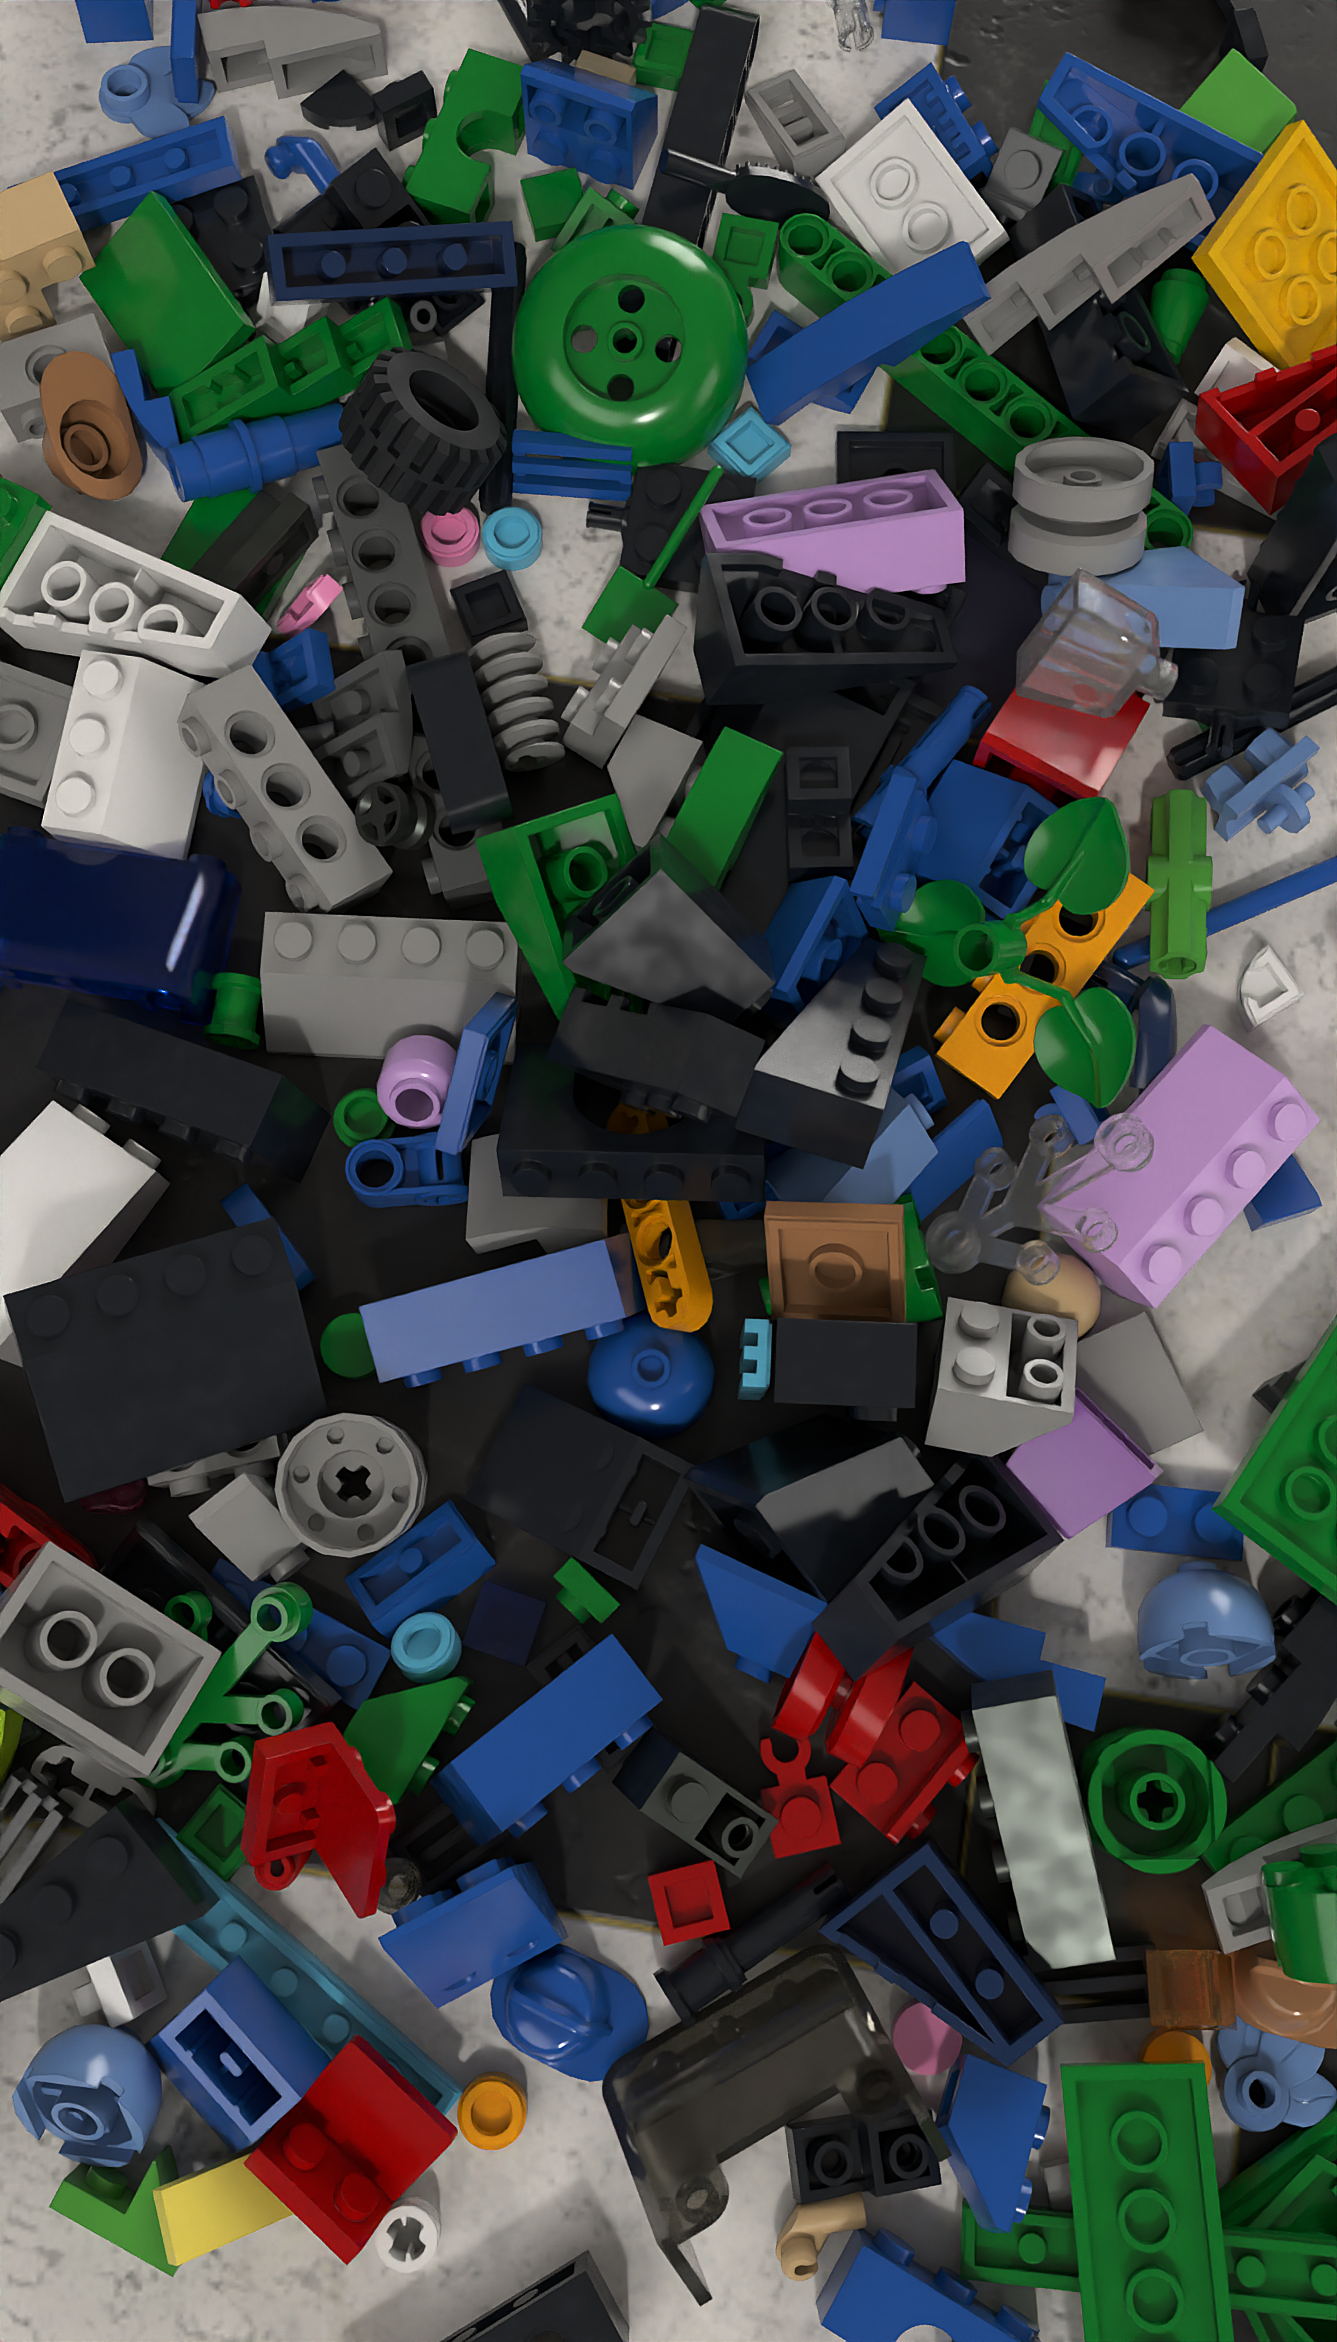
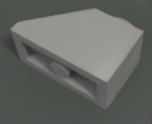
M243 1472L192 1512L189 1518L251 1581H267L270 1577H273L276 1583H280L309 1561L310 1558L304 1552L309 1546L297 1540L281 1518L273 1479Z

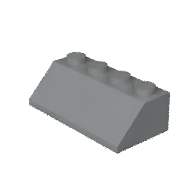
M265 912L260 978L266 1051L268 1054L385 1059L388 1050L401 1039L413 1035H430L447 1042L458 1053L463 1028L496 992L518 998L517 1003H519L504 1065H513L519 1038L524 954L507 922Z

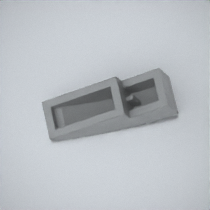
M286 6L237 7L197 14L218 93L274 81L278 99L314 92L342 70L355 82L388 75L380 28L378 24L341 13Z

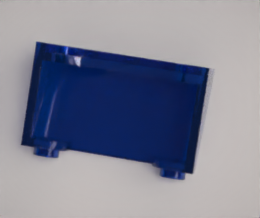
M10 826L7 829V833H0V994L3 983L8 988L22 990L23 983L134 1000L144 1010L157 1012L158 1006L171 1010L181 1009L179 1020L182 1023L203 1027L209 1025L212 1022L217 990L212 986L213 976L225 971L242 887L237 878L232 873L226 871L227 864L215 857L195 854L190 856L189 861L46 839L42 833L22 826Z

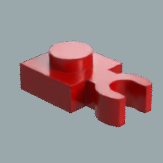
M769 1737L760 1738L759 1753L765 1766L776 1774L778 1784L759 1788L763 1808L779 1820L769 1835L775 1859L841 1844L826 1775L823 1773L806 1777L804 1768L811 1756L809 1738L802 1742L795 1739L797 1752L793 1758L787 1761L774 1757Z

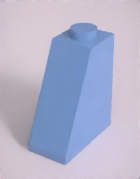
M1185 546L1145 550L1143 557L1133 567L1114 574L1080 577L1049 573L1048 585L1044 587L1041 595V609L1044 622L1071 644L1232 649L1237 646L1245 586Z
M890 1087L886 1105L864 1169L791 1147L768 1163L767 1182L780 1201L893 1204L937 1155L938 1150L926 1132L934 1123L914 1094L911 1093L903 1098Z

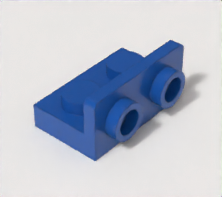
M931 62L874 107L880 120H883L905 99L909 98L967 179L971 180L981 171L989 179L994 167L989 158L999 150L981 120L972 127L968 124L962 113L972 105L954 75L943 82Z

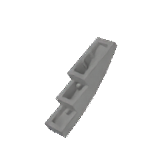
M1193 173L1130 197L1067 229L1010 265L985 284L991 299L962 318L978 344L989 356L1037 316L1048 330H1051L1099 289L1110 303L1113 304L1216 219L1199 180Z

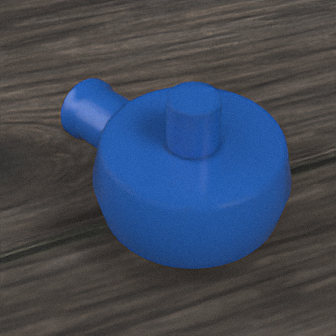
M1097 168L1095 173L1077 172L1072 182L1073 188L1092 196L1100 213L1103 204L1116 205L1122 202L1125 197Z

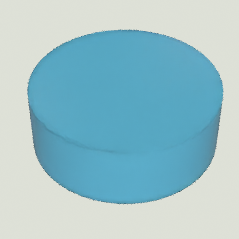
M514 506L504 507L493 512L484 523L482 529L484 550L487 558L498 568L507 571H519L528 568L539 558L543 547L541 526L537 518L528 510Z
M422 1612L406 1619L394 1633L391 1642V1655L394 1662L409 1680L416 1683H432L447 1676L457 1665L462 1649L460 1637L450 1621L443 1615L435 1612Z

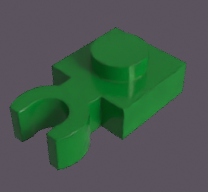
M722 212L712 259L731 283L742 305L746 327L748 328L753 321L755 313L753 295L750 289L751 287L768 289L780 237V226L776 222Z

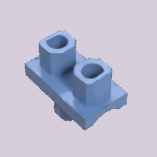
M1267 728L1253 740L1243 756L1259 773L1258 776L1249 782L1230 763H1227L1207 778L1201 794L1207 798L1211 807L1220 815L1214 830L1228 842L1265 810L1267 812L1257 820L1259 828L1264 833L1270 834L1278 826L1290 833H1298L1310 823L1311 816L1306 803L1315 796V791L1306 782L1301 783L1294 790L1292 788L1307 776L1309 770L1306 762L1318 753L1320 747L1307 735L1294 745L1273 728Z

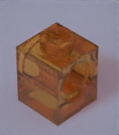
M1146 1950L1151 2026L1165 2030H1237L1232 1961L1230 1956L1224 1955V1953L1218 1950Z

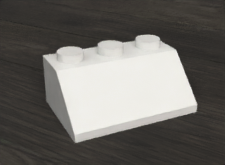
M82 650L41 826L69 851L185 867L206 773L202 758L193 756L183 744L178 731L177 720L187 694L206 686V684L141 657Z

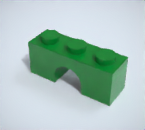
M468 48L459 70H452L444 88V104L438 117H431L427 122L422 139L421 155L416 166H408L402 179V185L431 225L488 221L495 205L491 165L469 157L485 149H495L517 155L526 134L520 77L524 66Z

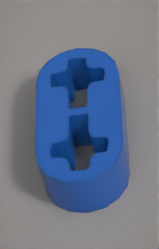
M247 1182L220 1200L221 1205L237 1227L273 1217ZM276 1222L299 1292L317 1278Z

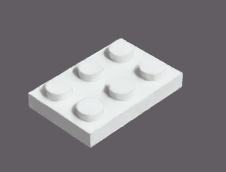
M909 98L905 99L815 178L820 188L869 256L892 275L960 241L969 243L976 263L979 266L1010 240L1006 230Z

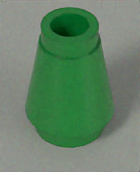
M1180 268L1169 269L1162 274L1161 280L1152 287L1150 314L1175 365L1179 364L1181 355L1185 351L1210 300L1206 292L1207 280L1194 271Z

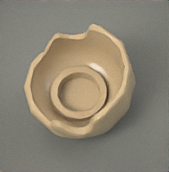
M1048 1251L1026 1258L1008 1275L1001 1303L1003 1307L1078 1320V1340H1080L1092 1331L1100 1316L1102 1292L1094 1272L1077 1257Z

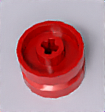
M814 1630L790 1678L785 1680L772 1716L770 1728L802 1742L815 1734L828 1708L831 1707L833 1710L824 1739L826 1753L856 1767H862L871 1754L897 1704L914 1647L854 1682L818 1632Z

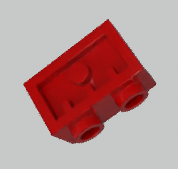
M911 1681L900 1694L889 1721L882 1730L863 1766L856 1767L845 1762L828 1782V1786L896 1845L904 1835L912 1841L921 1834L937 1812V1808L930 1802L947 1781L953 1787L958 1786L974 1768L980 1755L976 1752H968L962 1722L915 1681Z

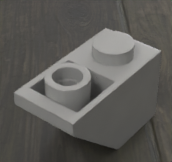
M635 714L607 768L635 850L638 853L659 832L667 838L707 757L703 741Z

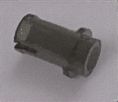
M391 1857L385 1860L386 1883L380 1889L377 1909L384 1914L391 1915L416 1901L420 1895L422 1884L420 1873L414 1863L406 1858Z

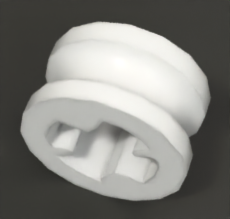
M405 2196L393 2203L375 2233L377 2254L386 2267L397 2273H412L422 2269L432 2259L441 2234V2222L437 2211L430 2202L420 2197ZM409 2217H412L423 2225L419 2239L424 2246L415 2250L414 2243L411 2242L408 2250L404 2251L394 2244L398 2230L392 2223L396 2219L401 2218L402 2224L405 2226Z

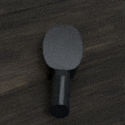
M668 148L664 150L659 164V172L661 174L725 194L726 203L729 207L744 217L779 223L780 230L786 220L802 213L815 214L828 221L830 206L826 195L819 185H813L812 180L806 181L804 176L797 177L796 172L790 174L787 169L780 171L778 166L771 169L769 164L761 167L759 162L755 163V166H751L749 161L745 162L744 167L737 164L736 170H730Z

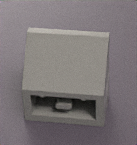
M948 1297L935 1352L925 1445L992 1457L1071 1424L1075 1407L1078 1320Z

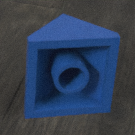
M834 875L791 883L764 934V937L768 940L775 984L771 987L773 990L771 997L760 1010L786 1028L796 1019L863 941L869 937L855 899L849 892L848 882L841 877Z

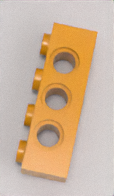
M1129 872L1128 881L1121 895L1107 909L1092 914V928L1084 936H1073L1063 930L1059 922V912L1063 905L1058 899L1053 907L1026 921L1020 927L1027 940L1025 957L1035 953L1048 957L1055 969L1052 984L1068 990L1073 998H1075L1155 890ZM1000 974L976 978L971 986L981 994L966 1013L955 1006L933 1036L943 1044L935 1056L995 1100L1002 1096L1035 1052L1033 1041L1035 1029L1041 1016L1050 1008L1062 1006L1057 999L1017 983H1004ZM1001 1004L1014 1012L1017 1026L1010 1038L995 1040L984 1032L981 1018L987 1007Z

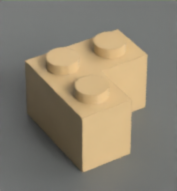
M53 171L0 192V340L5 342L56 325L57 322L41 289L57 282L71 280L79 273L95 267L82 232Z

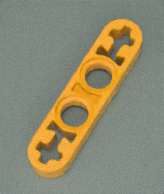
M619 1104L613 1110L606 1130L626 1134H642L668 1128L669 1125L666 1117L656 1112L655 1116H650ZM621 1199L652 1321L662 1328L690 1333L699 1330L707 1322L711 1314L713 1295L689 1201L649 1200L647 1202V1200ZM669 1227L672 1232L671 1248L662 1259L659 1254L660 1238Z

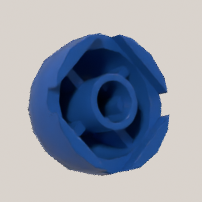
M641 1312L623 1318L626 1330L599 1338L589 1357L587 1385L595 1409L605 1421L650 1442H661L684 1433L703 1417L714 1394L716 1368L708 1344L697 1331L690 1333L659 1327L652 1321L649 1312Z

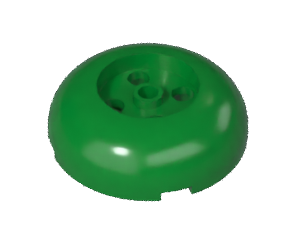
M639 224L612 225L593 230L568 242L556 251L534 275L522 297L515 317L511 346L512 369L521 402L538 431L564 433L578 439L600 444L632 447L631 462L591 458L581 459L593 462L632 465V473L636 477L638 467L661 463L681 465L702 452L720 434L733 415L741 398L748 364L749 343L745 317L731 283L715 261L701 248L673 232L658 227ZM638 289L643 292L645 297L642 308L635 313L623 311L619 306L622 295L629 290ZM594 330L597 334L596 346L586 353L576 351L572 346V339L576 333ZM624 337H627L630 341L637 338L636 346L631 352H618L619 349L616 344ZM672 337L680 342L682 350L677 360L666 363L657 357L656 347L662 339ZM617 377L630 379L634 384L632 396L624 402L615 401L609 395L610 383Z

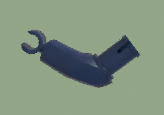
M1104 958L1081 990L1085 991L1094 987L1106 988L1118 996L1130 1012L1136 1031V1053L1128 1078V1086L1139 1088V1097L1176 1055L1177 1014L1173 989L1158 975L1155 978L1149 976L1146 980H1143Z

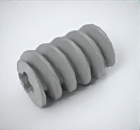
M508 632L489 636L478 642L467 653L501 770L512 772H525L548 767L559 762L565 756L564 745L558 742H549L560 732L557 722L545 719L553 713L554 706L549 698L540 697L548 690L547 678L542 675H536L543 667L542 658L537 653L528 652L534 647L537 639L530 634L521 632Z

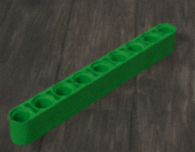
M802 213L794 215L786 220L781 228L777 262L779 283L787 292L819 318L893 276L827 221L815 214ZM841 289H851V290H853V291H852V292H848V291H843V290H841ZM954 325L895 367L885 364L879 365L883 371L1013 478L1016 455L1028 445L1054 438L1072 436L1091 437L994 357L988 356L978 344ZM927 360H938L943 364H932ZM971 396H982L986 398L987 401H979L972 398ZM1015 432H1026L1030 434L1032 438L1021 437L1017 435ZM1152 487L1150 503L1142 509L1147 515L1144 551L1157 549L1153 547L1150 543L1151 541L1160 542L1168 548L1177 546L1189 548L1194 532L1191 520L1183 511Z

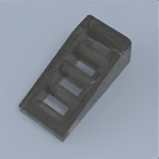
M693 1219L710 1281L723 1279L768 1264L764 1220ZM672 1232L670 1233L667 1254L671 1248Z

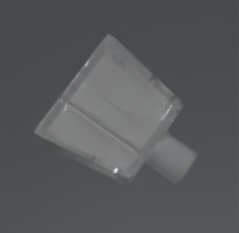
M1078 568L1017 651L1016 695L1107 718L1115 716L1135 690L1159 700L1165 699L1175 685L1178 676V666L1160 658L1159 620L1153 612L1088 571Z

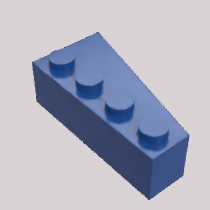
M627 1232L359 1307L379 1383L402 1377L405 1389L442 1379L440 1367L462 1361L464 1371L468 1373L503 1363L500 1351L523 1345L525 1356L528 1357L563 1347L561 1335L584 1329L587 1340L624 1331L626 1329L623 1318L648 1307L630 1235Z

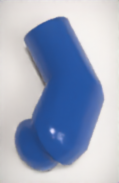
M283 135L276 139V145L269 147L264 155L269 170L276 178L286 179L293 171L296 174H306L321 195H323L329 183L341 174L322 146L309 137Z

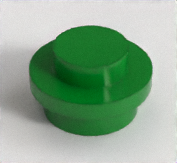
M360 1088L349 1092L339 1101L334 1111L333 1123L335 1131L342 1142L352 1149L361 1142L371 1139H390L397 1128V1123L387 1116L380 1106L376 1089Z

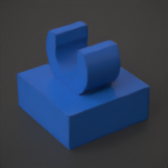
M1193 442L1168 443L1155 473L1156 490L1183 511L1186 516H1188L1192 506L1205 507L1213 505L1215 502L1214 489H1221L1223 486L1221 463L1208 461L1195 464Z
M1059 1085L1049 1090L1056 1103L1043 1105L1034 1115L1037 1122H1045L1052 1119L1055 1115H1059L1065 1120L1067 1129L1064 1136L1050 1144L1053 1151L1070 1149L1078 1143L1080 1146L1096 1144L1115 1123L1106 1107L1098 1109L1084 1098L1061 1088Z

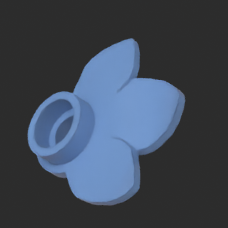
M161 46L143 50L134 55L128 65H119L108 70L101 80L99 102L102 111L111 120L119 123H132L142 135L155 139L190 127L188 119L198 116L208 107L214 96L215 89L213 83L199 78L198 104L179 103L178 98H175L170 46Z
M1228 2004L1225 2006L1217 2024L1215 2043L1226 2067L1220 2080L1219 2096L1228 2117L1239 2127L1252 2132L1272 2130L1282 2121L1299 2127H1308L1319 2123L1331 2112L1337 2101V2090L1327 2079L1316 2073L1323 2061L1325 2048H1318L1263 2032L1243 2022ZM1254 2080L1263 2086L1265 2092V2102L1260 2108L1251 2101L1249 2096V2087Z

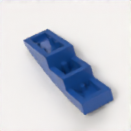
M960 241L900 271L829 312L750 365L746 370V376L764 422L779 426L822 394L836 397L879 365L885 364L895 367L991 299L969 243Z

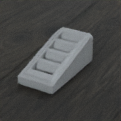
M795 69L744 92L745 103L782 171L787 169L790 174L796 172L797 177L804 176L806 181L812 180L813 185H818L815 178L846 152L845 137ZM794 100V103L787 105L777 111L772 112L771 110L786 102Z

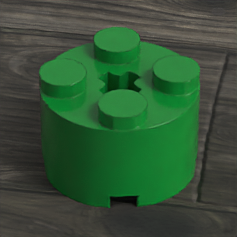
M1133 1725L1107 1732L1097 1740L1089 1743L1083 1751L1082 1758L1076 1768V1776L1091 1842L1100 1850L1136 1870L1152 1874H1171L1191 1867L1200 1860L1199 1857L1210 1847L1212 1842L1217 1841L1226 1821V1790L1218 1769L1194 1743L1170 1731ZM1150 1786L1159 1790V1801L1148 1803L1146 1810L1137 1806L1138 1793L1145 1792L1146 1787Z
M1322 1843L1308 1845L1299 1849L1301 1860L1299 1862L1279 1861L1268 1863L1261 1867L1262 1884L1274 1953L1277 1957L1278 1968L1282 1966L1283 1974L1291 1979L1310 1983L1337 1984V1844Z

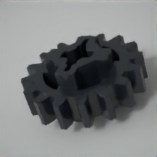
M526 0L527 25L530 27L531 41L533 43H542L543 55L546 57L558 52L561 53V62L568 65L574 59L578 60L582 50L613 59V54L618 52L623 56L631 57L633 55L632 42L645 44L647 41L646 28L652 27L653 23L651 0Z

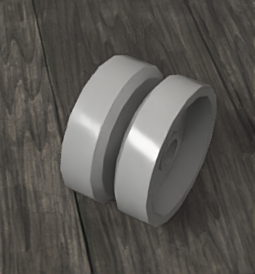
M1072 436L1047 439L1028 445L1016 455L1012 496L1018 504L1011 509L1008 551L1017 561L1035 570L1061 576H1099L1114 574L1133 567L1143 557L1147 515L1142 509L1150 503L1154 461L1143 450L1124 442L1104 438Z

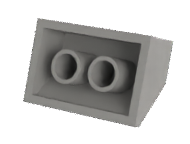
M47 1541L0 1596V1702L125 1779L148 1777L222 1652L51 1541Z

